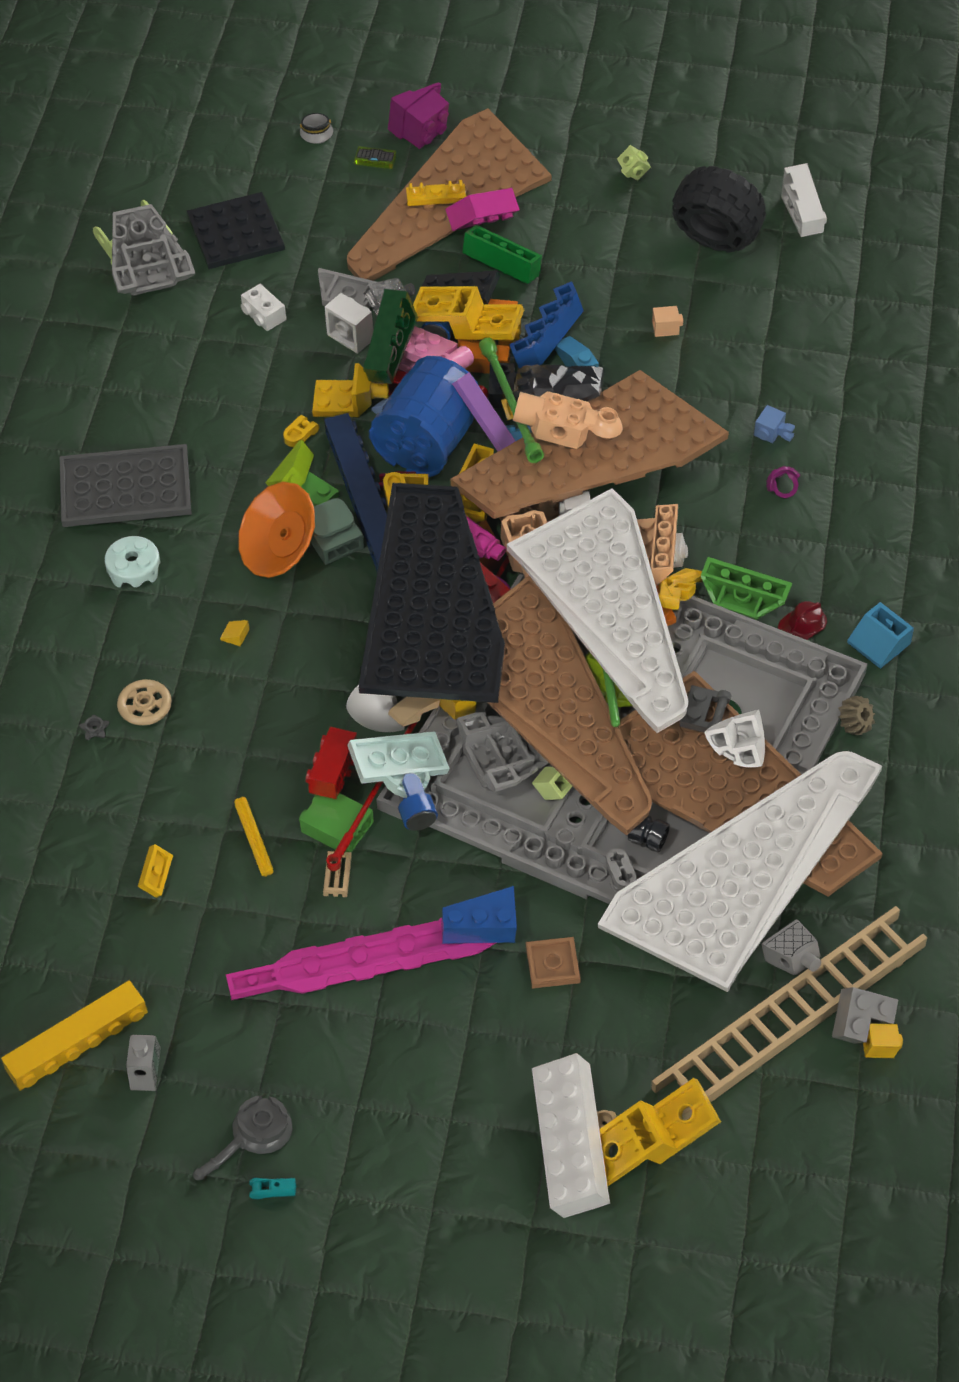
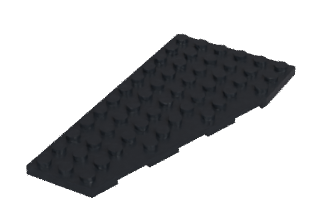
M392 483L358 687L359 693L499 703L505 641L502 638L493 601L484 578L459 488L455 486Z

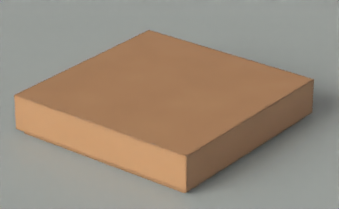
M574 937L526 942L532 989L580 983Z

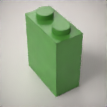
M340 793L336 799L315 795L310 807L305 809L300 815L301 832L336 850L363 805ZM367 809L345 852H352L373 824L372 809Z

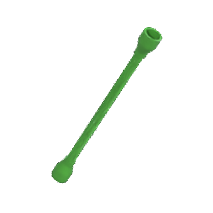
M484 338L480 341L479 348L482 355L491 363L514 416L517 402L498 361L496 343L491 338ZM516 422L524 439V451L528 461L531 463L541 461L544 457L541 445L531 436L527 425Z

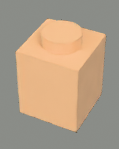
M677 306L653 308L652 325L655 337L679 335L680 326H683V316L678 313Z

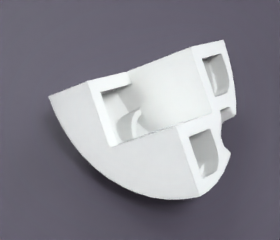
M359 685L352 691L347 700L346 709L356 722L368 729L379 732L404 730L403 726L388 715L389 710L397 704L396 696L360 694Z
M759 709L723 720L705 731L706 738L712 748L719 755H724L732 760L733 764L743 767L762 766L765 757V738Z

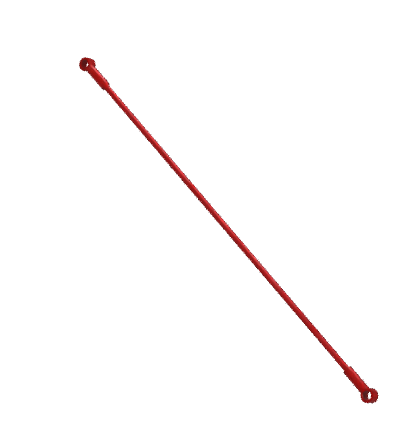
M506 556L495 576H502L509 564L508 556ZM417 722L410 724L404 734H411ZM383 781L376 782L349 831L344 834L335 852L327 857L326 862L329 870L337 871L340 869L341 858L351 843L355 830Z

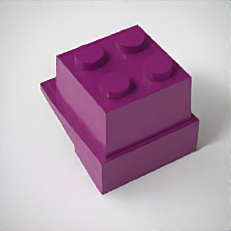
M438 82L414 92L409 90L392 97L388 130L400 140L405 138L419 149L424 145L430 144L437 135L443 134L447 128L449 103L440 95L441 83Z

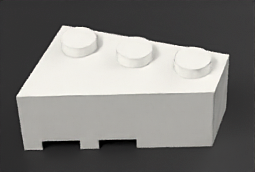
M807 163L784 168L781 197L800 236L804 237L823 233L827 217L822 210Z

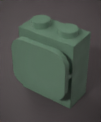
M335 498L314 506L315 528L311 544L325 565L364 549L363 534L355 524L354 516L343 500Z

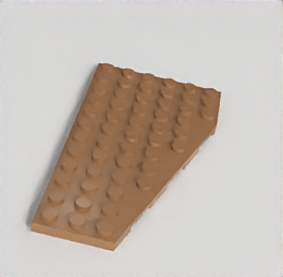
M639 370L602 391L599 397L587 401L594 410L600 411L604 407H609L618 413L622 421L623 430L617 437L602 438L588 430L586 441L583 442L582 446L575 449L537 439L534 437L533 432H531V436L541 445L544 452V457L541 461L537 463L528 461L522 437L451 478V486L458 487L462 495L493 519L520 512V508L549 500L552 503L581 495L584 490L609 483L617 485L645 477L646 473L670 466L682 467L727 440L729 432Z
M696 671L682 678L687 697L691 685L714 690ZM711 702L705 722L712 721L718 702ZM727 704L722 721L740 714ZM634 710L622 718L618 726L651 795L652 802L709 833L801 775L767 740H765V757L762 766L743 767L733 764V761L724 755H719L708 742L704 732L680 727V720L656 733L640 714ZM848 820L806 878L804 884L826 896H830L880 860L882 852Z

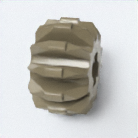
M852 696L842 701V706L838 708L841 712L838 718H841L840 726L845 727V733L862 735L872 730V724H875L873 719L875 713L872 711L873 705L869 704L868 698Z

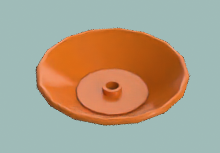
M280 482L268 486L253 499L244 513L239 529V552L244 565L254 575L271 578L286 573L300 561L310 545L315 528V508L309 493L298 484Z

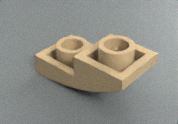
M406 697L392 707L388 715L404 727L420 721L422 713L438 708L440 700Z

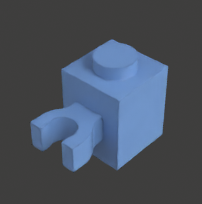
M767 405L755 422L754 436L773 443L778 435H780L783 439L790 442L794 437L792 432L795 429V425L785 423V412Z

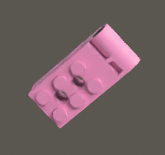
M414 327L398 369L409 372L418 359L426 356H441L456 362L465 369L474 362V356L466 346L457 348L456 342L425 331L422 328Z

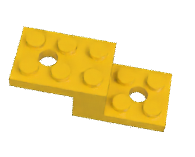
M477 286L420 287L413 303L418 316L416 322H449L455 339L482 340L484 338L513 340L524 312L522 304H483Z
M692 1078L654 1106L640 1100L599 1129L608 1186L647 1159L659 1164L663 1163L721 1123L698 1079ZM690 1107L692 1115L688 1120H684L682 1113L686 1108ZM616 1144L618 1146L617 1155L611 1158L609 1156V1149L612 1145Z

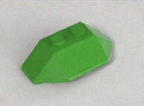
M710 557L707 558L700 575L713 604L755 620L784 605L792 587L791 582Z

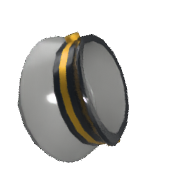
M321 113L306 115L300 124L301 137L313 144L324 143L333 134V127L330 124L331 119L329 120L328 116Z

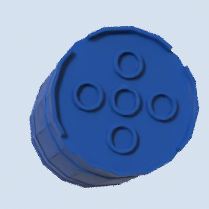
M426 356L417 360L383 406L382 411L376 415L369 430V438L375 450L386 462L393 467L397 463L401 467L406 468L407 472L428 474V477L440 473L447 463V457L457 447V444L474 420L473 414L452 385V383L468 373L466 369L456 362L441 356Z

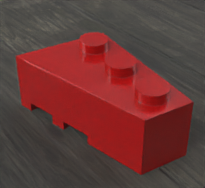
M330 727L327 735L322 736L321 749L315 753L313 768L308 769L305 782L308 783L309 793L332 799L337 798L345 784V781H343L344 777H349L351 774V770L348 769L351 765L355 766L347 745L350 740L357 739L356 732Z

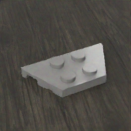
M322 268L318 269L323 306H326L336 296L343 293L347 297L353 298L360 305L370 308L373 305L366 294L370 296L375 305L380 299L382 300L383 292L381 290H392V286Z

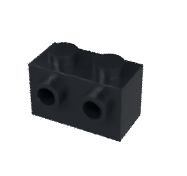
M490 363L489 402L493 408H503L501 400L506 398ZM500 363L513 393L517 375L515 363Z

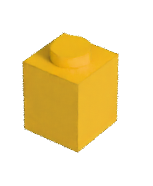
M870 1023L867 1042L863 1043L865 1057L894 1058L899 1049L902 1048L903 1038L899 1034L897 1024Z

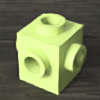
M631 145L617 158L622 167V173L627 178L632 177L637 181L651 168L647 161L648 156Z

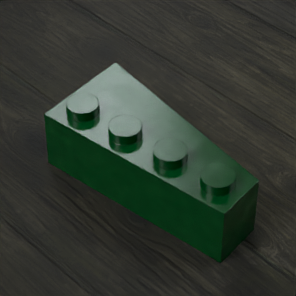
M384 289L369 350L363 365V370L369 381L393 383L418 319L408 291Z

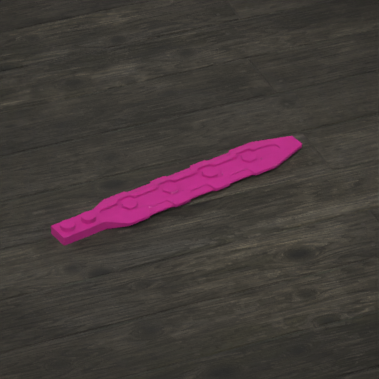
M440 918L438 921L420 925H406L393 928L392 931L347 938L343 942L325 946H311L293 950L274 964L226 974L231 1000L279 989L303 994L325 989L333 984L351 980L361 981L374 978V975L400 969L405 971L419 968L427 963L477 955L496 943L442 944V918Z

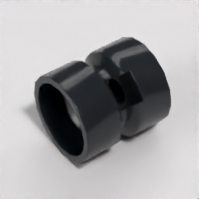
M648 815L628 834V841L638 845L646 843L647 848L660 852L667 839L670 824L659 819L652 821V817Z

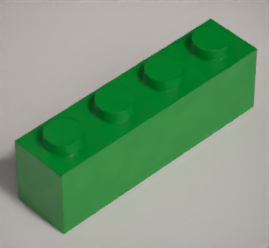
M478 225L465 232L463 254L483 262L489 267L502 271L506 275L519 279L523 283L529 284L539 276L542 255Z

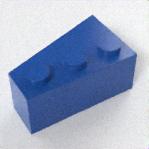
M514 886L443 907L441 919L442 944L515 943L517 924Z

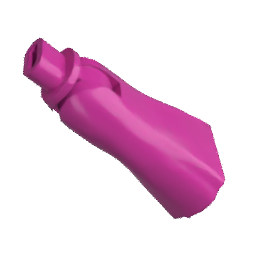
M466 515L479 557L485 556L486 559L500 560L507 548L500 544V540L496 539L490 532L480 527Z

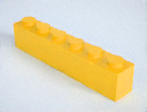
M129 980L1 1057L4 1068L19 1091L29 1088L45 1075L56 1072L63 1064L68 1061H74L89 1048L97 1047L107 1037L118 1034L125 1026L141 1020L148 1013L145 1001Z

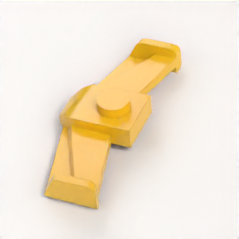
M684 568L666 577L659 584L661 606L678 610L680 601L689 600L696 591L695 583L702 582L700 576L702 571Z

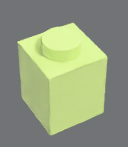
M544 767L532 782L545 800L563 799L572 788V785L554 767Z

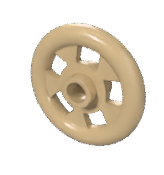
M148 679L138 680L127 685L121 691L117 701V708L120 715L129 723L150 725L160 721L167 715L172 699L169 690L160 682ZM147 688V691L137 693V690ZM159 693L162 698L155 700L153 695ZM127 699H133V705H126ZM157 706L159 710L152 714L150 711ZM138 711L143 714L142 716H136L133 713Z

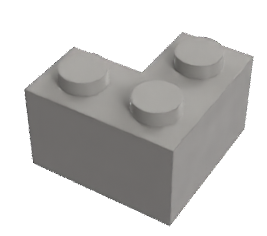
M855 987L841 989L832 1038L854 1044L867 1042L870 1023L894 1024L898 999Z

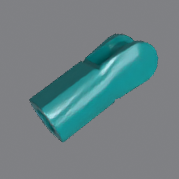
M253 1178L249 1181L250 1186H252L249 1197L252 1199L296 1196L295 1178ZM262 1187H269V1190H262Z

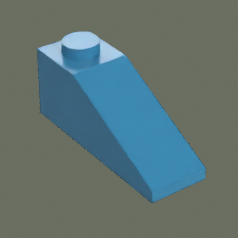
M571 336L561 339L554 348L565 366L599 367V362L590 349Z

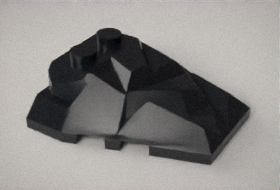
M525 365L518 368L513 395L517 402L520 392L540 397L548 391L587 402L601 395L605 371L603 367Z

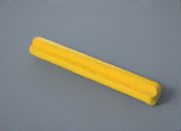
M245 797L237 798L234 801L235 807L260 873L264 877L273 874V867L247 799Z

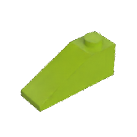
M303 440L298 441L265 482L267 486L280 482L298 484L301 487L305 483L314 455Z

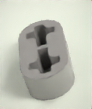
M618 848L610 850L606 856V866L615 887L620 891L636 881V873L625 851ZM613 858H617L618 861L621 860L620 867H618L616 861H613ZM622 874H624L625 878L629 880V883H625L624 880H621Z

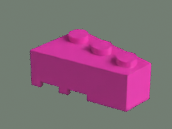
M513 188L468 195L445 210L452 231L486 222L493 223L499 219H502V221L511 219L513 214L520 209Z

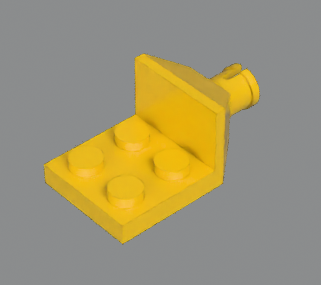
M355 363L353 380H316L312 409L313 417H333L349 413L350 417H359L371 406L372 399H388L389 384L369 381L363 367L359 363Z

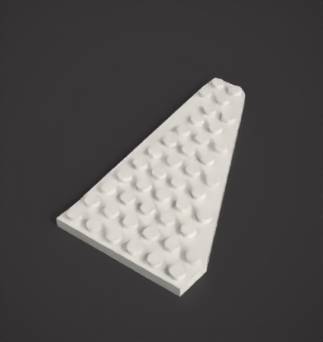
M610 489L507 544V551L520 563L616 686L656 733L676 723L686 715L688 697L635 511L619 494Z
M849 751L833 754L618 891L600 919L598 928L728 992L742 967L868 794L882 770V765Z

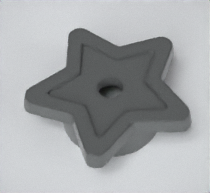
M92 715L85 723L80 724V728L86 731V740L95 736L105 738L104 729L109 725V721H102L100 717Z

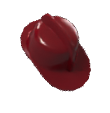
M804 601L799 603L793 611L780 620L778 629L808 640L826 627L827 618L819 602Z

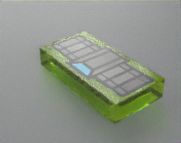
M358 146L354 159L355 165L393 169L396 151Z

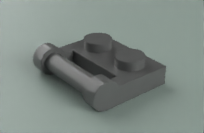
M691 685L688 695L687 712L680 720V727L705 733L708 728L722 721L726 705L730 703L732 697L731 693L726 690L715 691ZM711 702H718L712 721L705 722Z

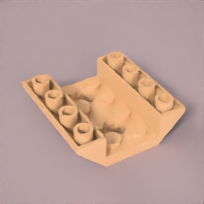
M678 504L657 505L655 518L637 519L656 586L669 576L674 569Z

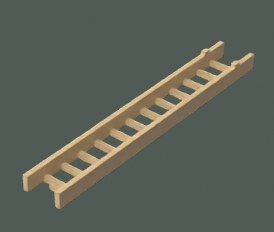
M895 906L822 958L821 966L817 971L812 972L807 969L652 1080L651 1089L657 1093L675 1079L680 1086L684 1085L688 1080L683 1076V1073L696 1065L713 1084L712 1087L705 1091L709 1101L712 1102L837 1011L840 994L833 998L815 978L828 970L844 988L855 987L866 990L926 946L927 937L922 934L907 945L889 927L899 917L900 909ZM881 931L901 949L890 958L872 941ZM863 944L882 962L872 971L853 953L854 950ZM845 957L864 975L853 985L834 966ZM808 983L827 1002L817 1011H814L797 993ZM789 997L809 1016L797 1025L778 1006ZM771 1010L789 1029L788 1032L778 1039L759 1020ZM751 1024L771 1043L759 1053L740 1033ZM732 1038L752 1057L741 1066H738L721 1047ZM714 1051L733 1071L722 1080H719L702 1061ZM688 1107L683 1111L682 1117L684 1120L691 1117L692 1110Z

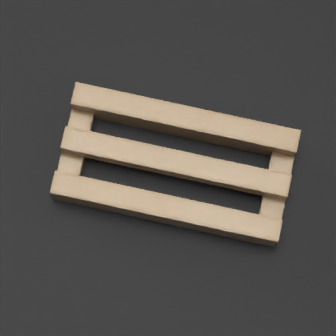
M328 851L327 857L335 851ZM345 852L342 857L346 858L343 888H339L341 867L335 871L334 888L330 887L331 870L327 868L326 863L324 896H329V894H333V897H338V894H342L343 897L348 896L352 860L351 852Z

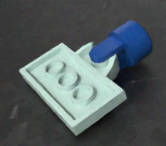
M435 731L349 741L347 746L361 784L383 781L387 789L395 795L403 797L398 810L405 828L413 831L422 830L431 826L438 817L432 797L425 793V789L429 783L430 776L447 774L450 768Z

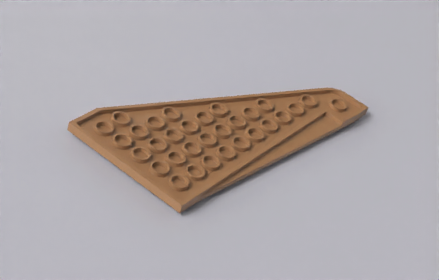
M489 108L465 118L347 255L348 269L355 277L374 281L396 269L397 264L455 232L452 231L445 210L454 203L408 206L406 187H409L410 183H412L413 187H419L421 182L424 186L448 185V181H452V184H459V180H462L463 184H465L466 196L513 188L515 197L552 181V175Z
M528 575L493 603L502 638L505 641V654L499 703H487L611 824L627 835L649 815L652 806L651 795L619 728L611 725L609 707L570 626Z

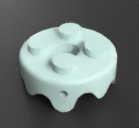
M128 536L115 541L107 549L105 554L106 571L115 586L121 587L123 583H129L133 587H139L145 581H156L158 567L161 562L157 547L149 539L140 536ZM132 556L137 557V559L134 561L127 560L129 557Z

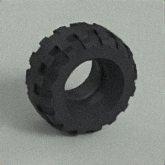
M702 166L687 174L681 181L672 200V215L674 220L677 221L678 227L692 240L694 239L699 244L713 248L716 251L735 252L736 250L741 251L745 249L757 237L766 218V205L761 193L745 177L740 174L737 175L726 168Z

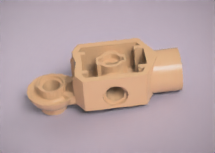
M548 391L540 397L520 392L513 417L514 422L529 425L535 438L575 449L582 446L583 442L586 441L588 430L602 438L617 437L623 430L622 421L614 409L604 407L597 411L592 409L589 402Z
M531 506L520 508V512L499 517L501 521L502 543L507 548L508 543L548 523L544 512L533 510ZM506 550L512 570L523 573L526 578L528 573Z

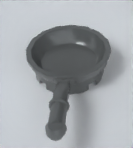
M255 1096L246 1100L240 1106L232 1124L234 1140L216 1157L211 1158L209 1162L199 1169L197 1168L193 1173L194 1179L202 1180L215 1169H219V1166L227 1161L239 1147L257 1154L272 1153L281 1149L289 1141L293 1131L292 1119L283 1103L270 1096L269 1099Z

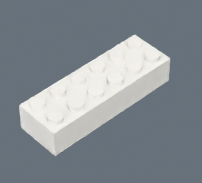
M575 1053L532 1068L550 1208L563 1218L610 1204L590 1064Z

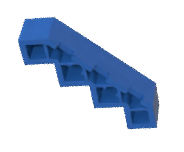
M572 281L553 289L557 300L539 307L543 318L524 325L528 337L509 344L519 368L525 365H542L584 311Z

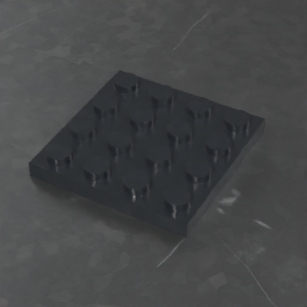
M262 192L187 210L188 219L208 269L285 250L284 242Z

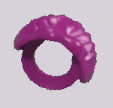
M790 466L774 469L766 480L767 491H774L781 498L792 497L798 490L800 474ZM787 474L793 481L794 487L790 493L783 494L777 489L776 479Z

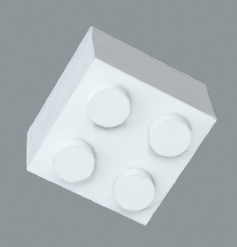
M340 293L325 306L327 335L358 354L371 342L373 334L372 311L357 303L353 298Z

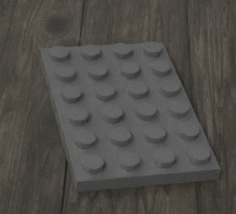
M187 444L60 456L61 521L63 527L192 514Z

